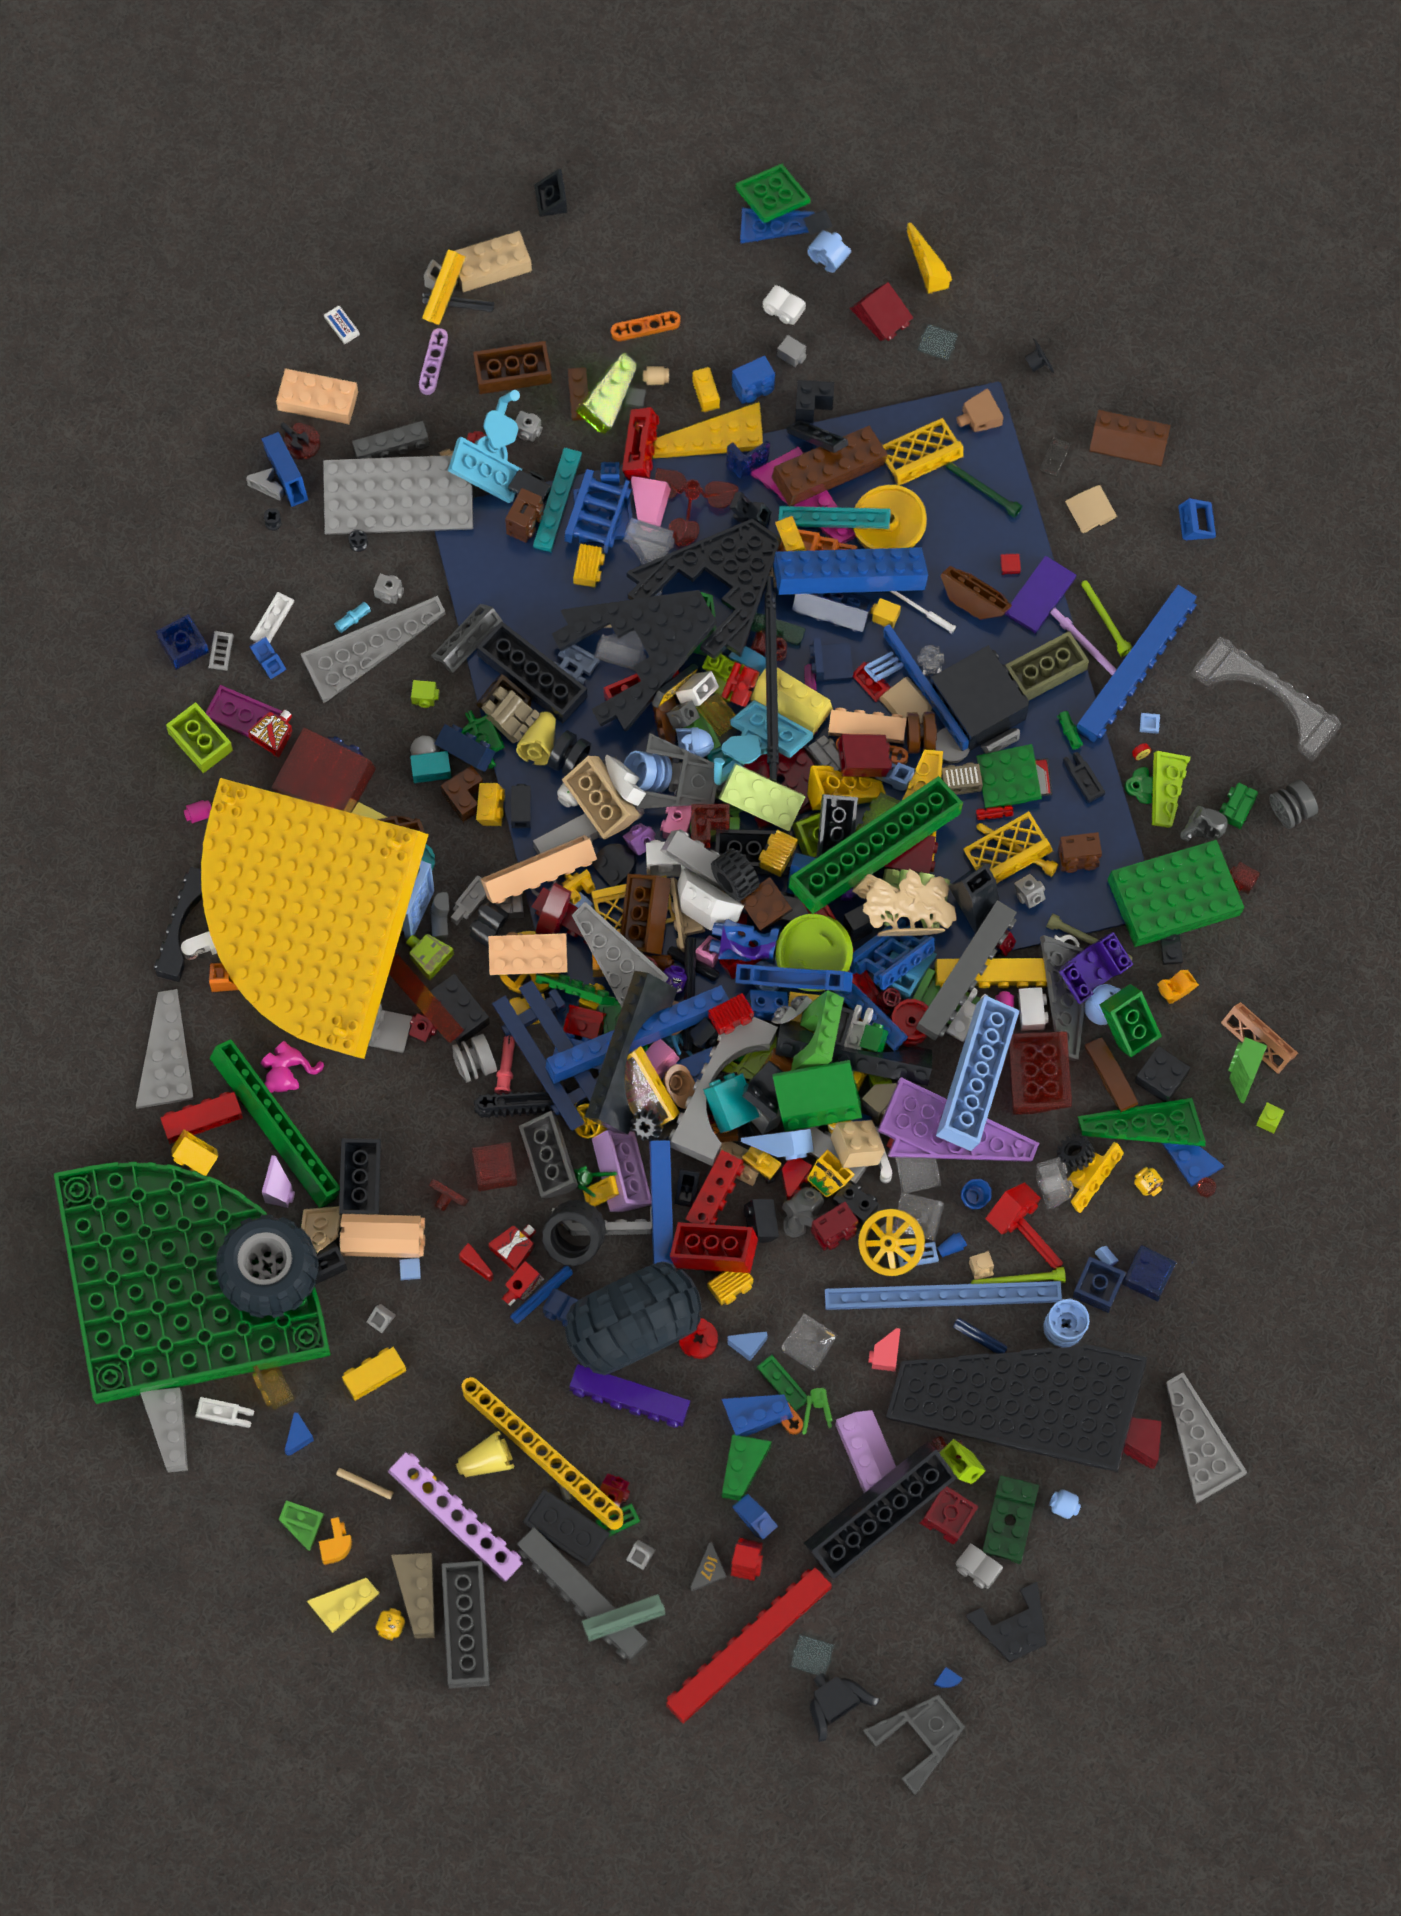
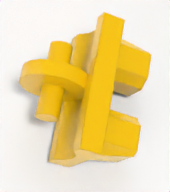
M587 869L581 874H564L566 880L562 885L572 892L570 902L573 905L580 901L581 896L579 892L581 890H584L587 894L595 890V885Z
M752 1146L741 1159L769 1180L782 1164L769 1155V1153Z

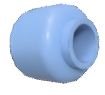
M1063 1489L1053 1494L1049 1504L1053 1513L1069 1519L1072 1515L1076 1516L1081 1507L1078 1504V1496Z

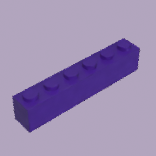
M579 1364L576 1366L570 1383V1391H573L572 1394L575 1396L584 1397L585 1395L591 1397L592 1401L600 1404L604 1401L610 1403L612 1408L621 1410V1408L628 1409L629 1413L640 1416V1414H644L652 1421L659 1422V1420H662L673 1428L683 1427L690 1407V1400L610 1374L601 1375L594 1373L590 1368H585Z

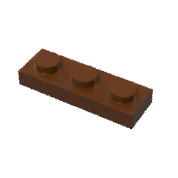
M586 367L568 369L572 421L590 419Z

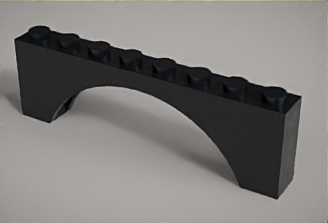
M634 971L585 1115L586 1118L615 1133L629 1134L632 1126L631 1119L635 1116L630 1109L625 1091V1068L628 1053L641 1026L656 1012L672 1007L677 988L648 972Z
M790 1020L779 1024L775 1055L794 1058L796 1054L809 1044L814 1033L801 1026L800 1022ZM835 1043L832 1061L830 1062L850 1060L852 1071L896 1080L902 1077L912 1083L928 1086L932 1070V1050L912 1046L895 1052H871Z

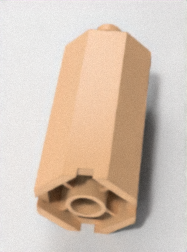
M342 1214L340 1226L342 1227L340 1233V1252L342 1256L420 1258V1256H424L425 1218L405 1215Z

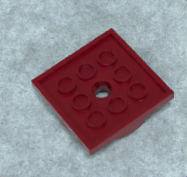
M804 746L790 758L779 753V764L777 765V776L785 778L782 785L805 796L797 815L812 810L807 791L810 767L814 766ZM767 754L760 755L752 763L743 765V767L769 778ZM753 815L759 830L774 825Z

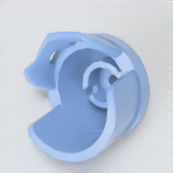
M698 727L676 728L678 746L702 758L706 757L714 748L712 737L708 732Z
M1108 984L1097 986L1093 990L1094 994L1085 1000L1084 1011L1086 1016L1095 1024H1108L1099 1004L1121 989Z

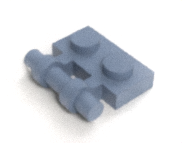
M574 644L558 654V658L562 660L561 664L554 661L555 664L584 686L587 679L581 677V675L585 673L590 676L600 662V658ZM568 665L577 669L575 673L567 669Z

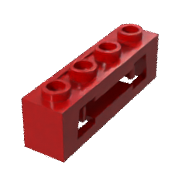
M652 407L631 410L622 471L629 481H631L632 476L649 479L650 471L653 468L652 457L655 454L654 443L657 439L656 429L657 425H659V417Z

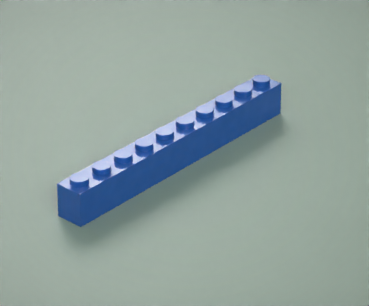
M1180 585L1175 588L1078 722L1077 732L1093 743L1097 738L1101 739L1107 731L1105 727L1107 724L1111 725L1117 717L1115 713L1118 710L1121 711L1127 703L1125 699L1128 696L1132 697L1137 689L1135 687L1138 682L1142 683L1147 675L1145 673L1146 670L1153 668L1157 661L1155 659L1158 654L1162 655L1167 647L1165 645L1166 642L1173 640L1177 633L1175 631L1177 627L1181 628L1187 620L1185 618L1187 613L1191 614L1197 606L1195 604L1197 596Z
M722 985L653 1014L637 1032L629 1052L698 1024L705 1017L709 1018L708 1013L710 1009L729 1000ZM614 1030L546 1059V1070L553 1083L555 1084L603 1064Z

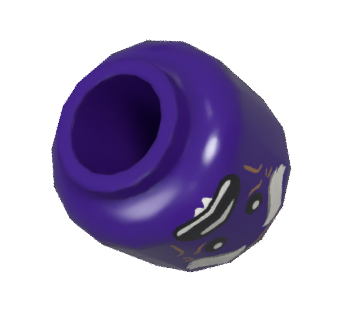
M676 965L666 968L663 972L669 978L666 983L677 988L676 994L683 992L687 981L685 970Z

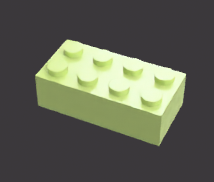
M735 763L719 795V799L790 831L805 796Z

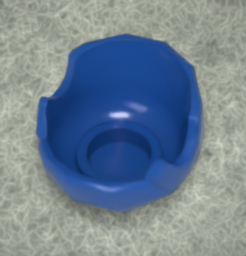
M982 1179L970 1180L961 1190V1200L966 1207L972 1210L981 1209L991 1200L992 1189L988 1182Z

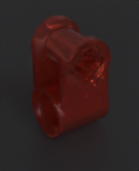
M757 632L751 649L763 657H766L765 633ZM776 637L777 661H781L787 656V643L784 639Z

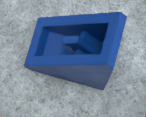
M601 462V482L613 486L620 485V462Z
M295 1412L285 1447V1453L289 1456L314 1441L299 1414Z

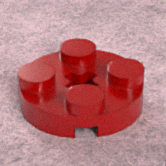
M701 1319L695 1332L679 1340L680 1348L689 1357L697 1359L706 1358L716 1349L718 1333L711 1323ZM698 1334L704 1337L701 1344L693 1341L695 1335Z

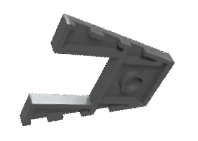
M649 733L645 753L683 759L676 797L644 791L646 793L644 798L635 808L646 809L714 804L717 785L714 782V763Z
M939 1695L863 1730L875 1747H877L908 1722L933 1752L902 1778L914 1795L917 1794L965 1728Z

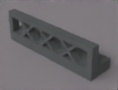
M480 604L431 655L432 658L442 662L449 672L454 673L503 620L493 607Z

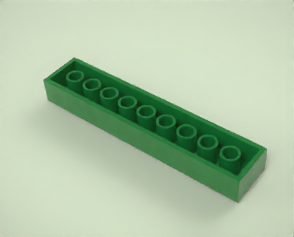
M938 776L790 876L789 888L808 910L814 914L857 885L867 874L872 875L960 815L963 802Z

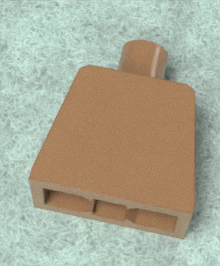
M985 389L963 404L964 414L956 417L960 427L969 424L974 432L999 427L1003 423V415L989 389Z

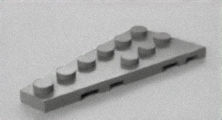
M177 989L158 992L136 1109L194 1099Z

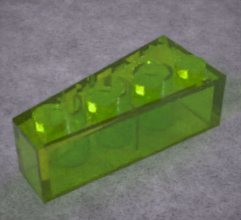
M622 353L614 360L576 410L577 413L602 434H605L612 428L637 367V364L625 353Z

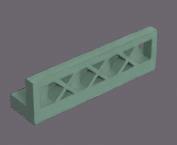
M657 1594L583 1620L582 1624L588 1641H592L665 1615V1608Z

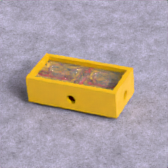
M642 1046L630 1051L625 1068V1091L633 1115L637 1111L641 1112L643 1108H646L647 1111L653 1108V1114L660 1112L658 1119H664V1122L660 1125L673 1120L680 1112Z

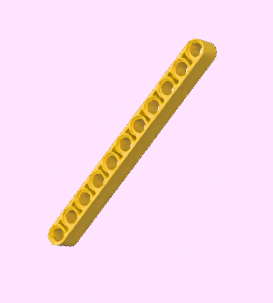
M472 1377L466 1378L462 1382V1391L465 1399L608 1528L616 1530L623 1525L622 1510L485 1386ZM469 1387L476 1388L473 1392L467 1391ZM484 1399L490 1400L486 1405L481 1404V1401ZM497 1412L504 1413L502 1417L494 1416ZM511 1425L519 1426L516 1430L509 1429ZM528 1437L533 1439L530 1443L523 1442ZM541 1450H545L547 1452L544 1456H539L537 1454ZM555 1463L561 1464V1467L558 1469H554L551 1466ZM569 1476H574L576 1478L572 1482L566 1480V1478ZM583 1489L590 1490L586 1495L580 1493ZM597 1502H603L605 1504L601 1508L595 1506ZM612 1515L619 1516L615 1521L609 1519Z

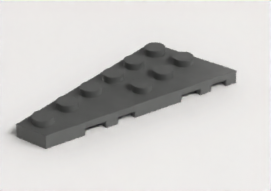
M1043 935L1040 937L1058 1056L1076 1061L1079 1059L1085 1001L1078 1004L1060 975L1059 970L1063 964L1083 949Z

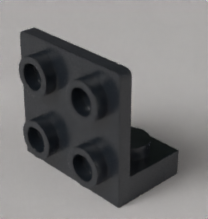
M768 1061L744 1086L742 1096L773 1120L777 1116L779 1108L773 1074L784 1071L771 1061Z

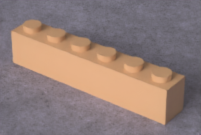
M583 835L483 877L481 882L488 900L499 904L504 902L505 898L509 896L521 895L528 888L535 889L541 885L540 883L554 881L559 875L573 873L578 867H587L593 863L592 861L597 860L590 838Z

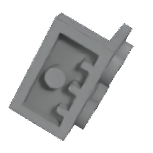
M380 1004L368 1046L404 1053L412 1016L385 1011L382 1009V1004Z

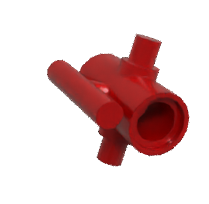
M735 662L721 697L728 699L730 692L733 691L730 701L746 707L753 692L751 689L755 687L761 672L744 666L741 674H739L742 664Z

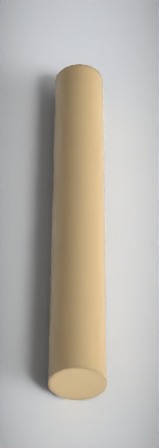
M339 1468L337 1471V1476L391 1500L394 1492Z

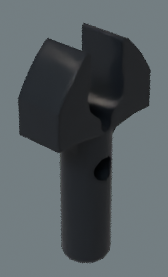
M286 422L281 424L280 427L293 439L290 444L294 450L303 451V447L298 443V440L304 441L309 446L308 435L305 432L297 434Z

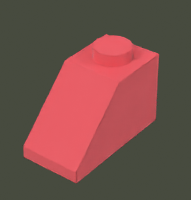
M896 1328L874 1345V1351H870L868 1361L872 1363V1369L895 1372L900 1329Z

